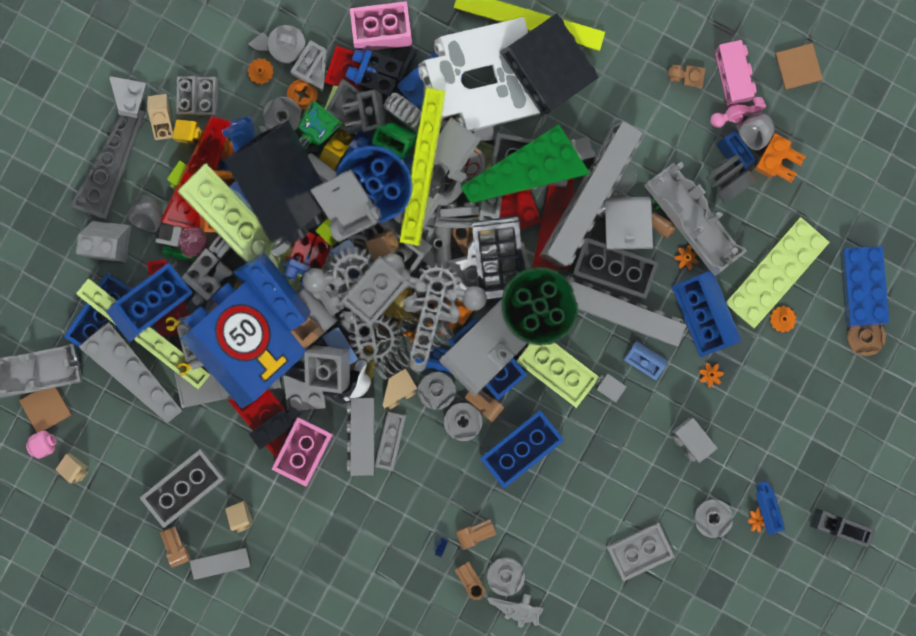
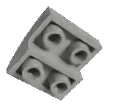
M177 76L176 115L217 116L218 78Z

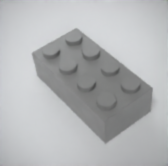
M200 449L142 495L140 499L162 527L165 528L227 478L205 450Z

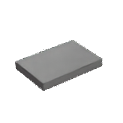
M379 256L341 301L371 326L410 281Z
M659 522L606 546L623 582L675 558Z

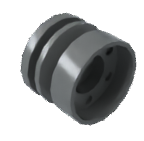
M738 154L722 161L705 177L707 181L716 177L717 181L711 185L712 188L720 184L723 188L717 195L724 204L757 181L750 171L743 174L740 173V170L745 165L744 162L737 167L734 163L740 159Z

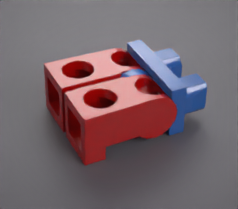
M310 232L304 238L292 243L282 264L285 267L284 277L289 280H295L297 273L302 275L300 284L303 285V276L308 270L312 268L322 270L331 246L323 238L315 236V234Z

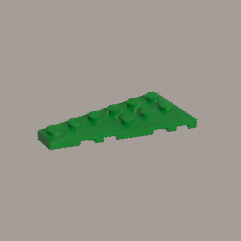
M557 125L460 186L469 202L475 203L590 175L560 125Z

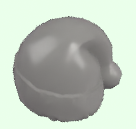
M752 113L744 121L736 124L741 139L753 150H761L768 145L775 132L772 119L764 113Z

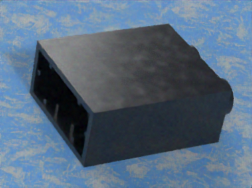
M289 120L258 134L224 159L270 243L285 236L288 244H292L309 234L308 229L317 226L325 220L322 214L323 209L311 192V189L323 182Z

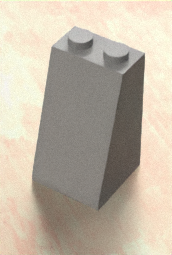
M92 221L78 235L76 254L88 259L126 263L131 225Z

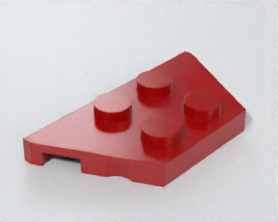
M270 390L263 392L255 401L244 408H241L233 398L228 400L253 431L283 410L288 413ZM289 430L266 445L275 458L279 455Z

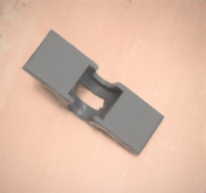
M451 117L438 137L423 228L438 205L446 206L461 194L462 189L460 186L464 185L467 181L466 173L461 169L481 140ZM450 168L451 172L448 177L454 179L452 184L443 194L436 193L434 189L443 181ZM405 209L401 214L393 218L401 225L403 224Z

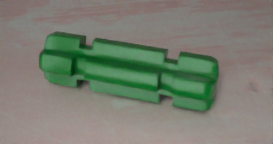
M164 245L162 249V255L165 257L172 256V258L186 261L190 259L191 262H195L200 256L199 251L192 250L189 252V249L179 247L171 248L172 246Z

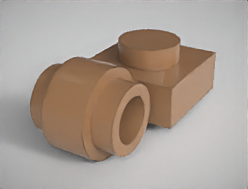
M671 65V68L668 70L669 81L680 82L681 79H684V86L702 88L706 68L686 66L684 72L682 66Z

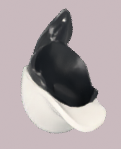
M359 360L356 363L354 370L350 371V386L342 393L324 391L323 395L330 397L340 404L347 403L351 398L363 396L371 384L370 377L365 373L367 362Z

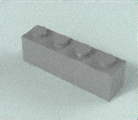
M351 398V402H347V414H351V421H347V433H351V440H347V452H351V460H347V471H351V475H375V398Z

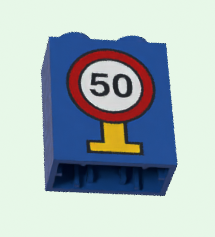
M247 282L237 289H234L227 283L211 297L217 304L213 310L207 313L202 307H199L183 321L190 330L180 339L241 408H244L255 401L305 355L306 349H304Z

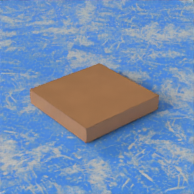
M813 43L775 53L785 90L823 80Z
M57 387L33 392L19 400L37 433L49 429L72 415Z

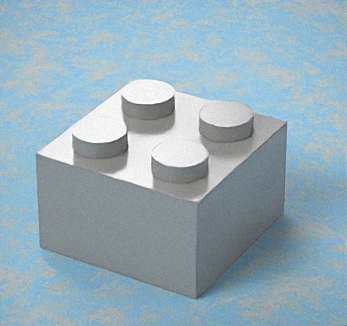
M313 345L305 352V389L342 393L350 386L349 349Z
M688 418L672 431L674 435L672 439L678 446L684 447L686 450L684 452L685 456L692 462L700 463L718 449L694 418Z

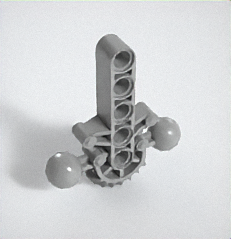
M347 247V254L340 250V258L336 254L333 256L337 260L336 263L333 261L329 262L331 266H334L331 272L324 273L318 268L308 270L303 276L304 288L311 293H318L327 284L333 283L335 287L332 290L330 304L332 306L344 305L341 301L342 298L372 265L369 260L372 254L369 253L365 257V249L362 250L361 254L358 253V247H355L354 253H351L350 247ZM396 254L385 255L383 259L402 274L404 270L403 259ZM351 268L357 269L359 276L357 278H350L348 270ZM346 282L347 290L340 293L339 287ZM351 310L359 353L364 359H372L377 353L373 324L371 326L368 325ZM367 326L370 329V333L363 336L360 334L359 328ZM371 345L374 348V352L367 355L363 352V347Z
M434 263L433 268L427 264L426 270L420 268V278L411 277L406 269L402 272V275L410 281L402 291L407 288L415 289L414 294L404 300L403 308L407 312L421 315L409 361L410 368L417 372L423 371L427 365L438 320L450 321L451 323L458 321L460 312L455 305L456 300L463 301L466 308L470 310L481 309L487 301L484 290L478 286H471L466 290L457 288V285L461 283V278H456L457 271L451 273V266L447 270L444 269V264L437 267V264ZM438 286L441 288V291L436 292L432 287ZM434 304L437 308L430 309L427 305ZM426 321L431 322L433 326L425 327L423 323ZM424 339L428 344L421 345L418 341ZM420 357L424 362L416 363L414 358Z

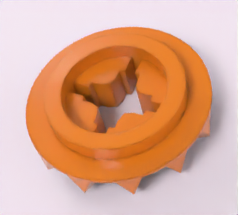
M301 79L294 81L288 88L287 97L296 101L302 110H305L313 100L317 101V89ZM306 87V94L310 98L303 97L300 100V96L295 91L302 92Z

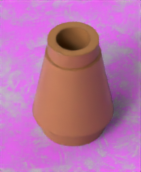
M655 212L652 214V226L662 237L665 236L668 239L677 227L671 220Z

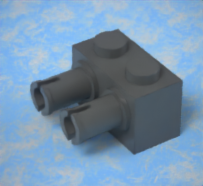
M376 90L358 93V101L342 104V108H345L343 109L345 116L360 112V120L345 123V127H348L346 128L348 134L363 131L372 135L375 134L378 125L387 124L382 93Z

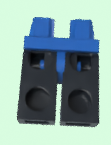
M355 50L352 60L361 63L359 70L349 66L346 77L354 81L357 86L382 93L383 97L388 98L391 96L403 67V62L366 50V52Z

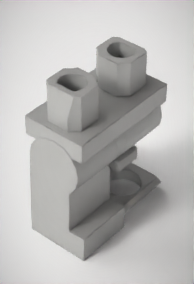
M206 248L181 278L190 290L193 288L197 291L191 301L200 307L222 288L220 283L224 280L223 278L233 276L235 273ZM216 266V272L214 273V276L211 277L209 273Z

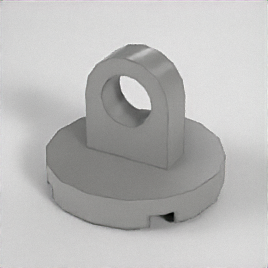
M290 25L277 27L268 38V49L271 56L280 63L289 64L298 60L305 49L304 35L299 29Z

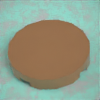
M882 325L850 327L847 331L849 347L860 356L874 355L885 344L886 334Z

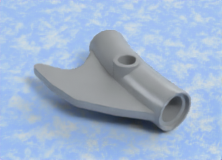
M432 226L435 227L429 244L433 247L423 261L431 268H433L434 263L437 264V267L444 264V269L447 270L450 267L449 261L452 260V228ZM438 242L443 243L441 247H436Z

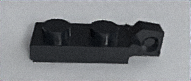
M296 408L288 413L283 410L249 433V435L261 450L294 425L292 420L300 415Z

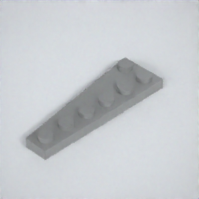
M109 322L79 345L82 351L165 422L168 423L182 412L181 408Z

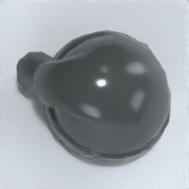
M141 196L133 202L131 211L127 214V219L139 229L156 232L161 224L163 212L161 204L154 197Z

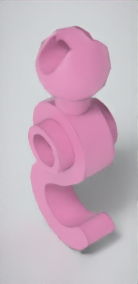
M754 97V106L733 104L728 107L725 114H713L710 122L716 128L722 127L725 121L728 120L734 123L741 122L745 115L761 113L766 108L765 101L762 97Z

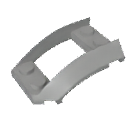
M445 176L443 181L434 189L435 192L443 194L450 187L454 179ZM502 196L482 201L480 215L476 218L441 217L440 209L442 205H438L426 224L446 228L472 227V221L499 218Z

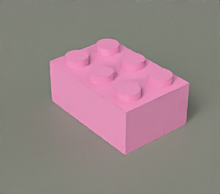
M407 1L350 8L355 50L366 52V50L375 51L412 46Z
M742 40L720 44L715 50L727 106L750 102L754 97V93H756V86L754 82H751L750 78L752 68L751 64L746 61V56H748L746 44L743 45Z
M297 417L272 470L307 487L333 434Z

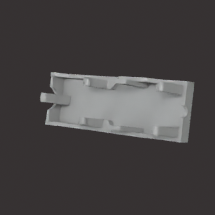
M683 162L677 165L672 163L644 186L712 274L716 276L746 253L747 250L737 245L718 221L723 214L717 212L714 216L711 212L707 199L703 195L706 192L701 185L696 186L693 181L685 178L679 171V169L684 167Z
M75 344L0 358V399L83 382Z

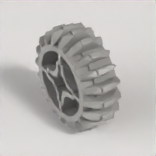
M393 93L383 105L385 111L405 127L418 134L422 111L403 96Z
M384 312L373 323L374 332L376 329L377 337H380L376 343L377 353L374 357V363L378 362V358L385 362V355L391 359L392 354L390 352L396 354L397 349L395 347H400L401 345L400 342L396 341L402 338L401 335L396 334L401 329L398 327L393 328L397 322L393 321L390 323L389 321L392 318L390 315L387 319H384ZM379 324L384 325L390 334L382 332L379 329ZM351 328L350 332L355 335H350L349 339L355 341L350 346H357L354 350V353L357 354L359 353L356 332L355 328ZM391 340L390 345L386 349L379 351V344L381 342ZM363 347V352L367 355H370L374 352L373 347V351H370L367 348Z

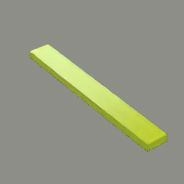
M456 0L454 5L456 10L497 22H506L524 17L528 31L533 30L551 17L497 0ZM563 20L578 45L600 51L605 35L604 31Z
M427 87L425 90L411 172L412 196L405 208L399 241L402 243L420 246L446 91Z

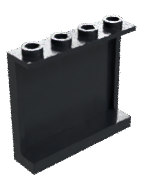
M557 13L500 51L542 116L552 112L599 78L595 68L591 66L585 53L580 49L574 36L569 32L563 19Z

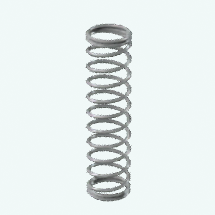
M445 321L437 324L439 330L445 336V342L439 338L435 330L434 335L439 340V345L437 346L432 342L433 349L430 351H434V346L440 347L441 342L446 343L447 338L453 339V332ZM421 339V343L423 345H426L425 340ZM406 343V347L411 353L412 348L408 343ZM400 347V351L407 359L408 365L402 363L398 353L394 354V356L401 364V369L396 367L392 358L391 360L388 358L391 365L395 368V373L390 371L386 361L384 363L382 361L375 363L378 374L384 380L389 379L391 374L395 375L397 370L402 371L403 366H409L410 360L402 347ZM379 366L383 369L385 375L382 373Z

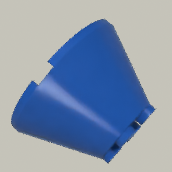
M366 146L352 151L340 163L336 176L350 169L352 170L373 205L380 210V222H385L398 216L407 207L412 196V177L406 164L395 153L382 147Z

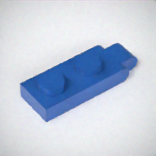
M768 481L758 483L756 485L758 491L756 496L768 535L785 530L773 488L770 487Z

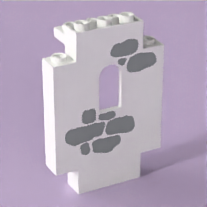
M524 17L441 36L434 41V49L439 57L420 63L418 72L425 85L424 93L426 87L446 91L442 114L443 120L456 115V121L469 131H475L540 114L500 53V51L528 33ZM492 65L497 81L496 84L475 89H468L463 86L461 82L463 72Z

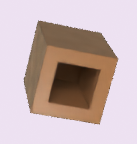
M392 229L373 235L365 242L369 253L372 254V260L377 259L379 256L383 257L387 254H392L399 248L398 239Z

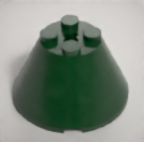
M536 267L518 273L509 281L502 296L501 309L507 327L517 338L532 345H549L561 340L571 331L576 322L578 302H576L574 289L566 278L548 268Z

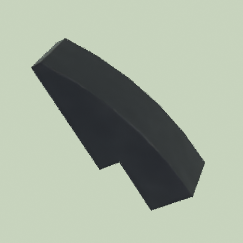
M817 508L810 527L869 548L875 532L874 529Z

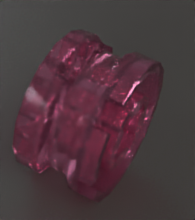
M189 227L181 232L179 240L182 254L191 258L192 256L199 257L206 249V235L204 231L196 227Z

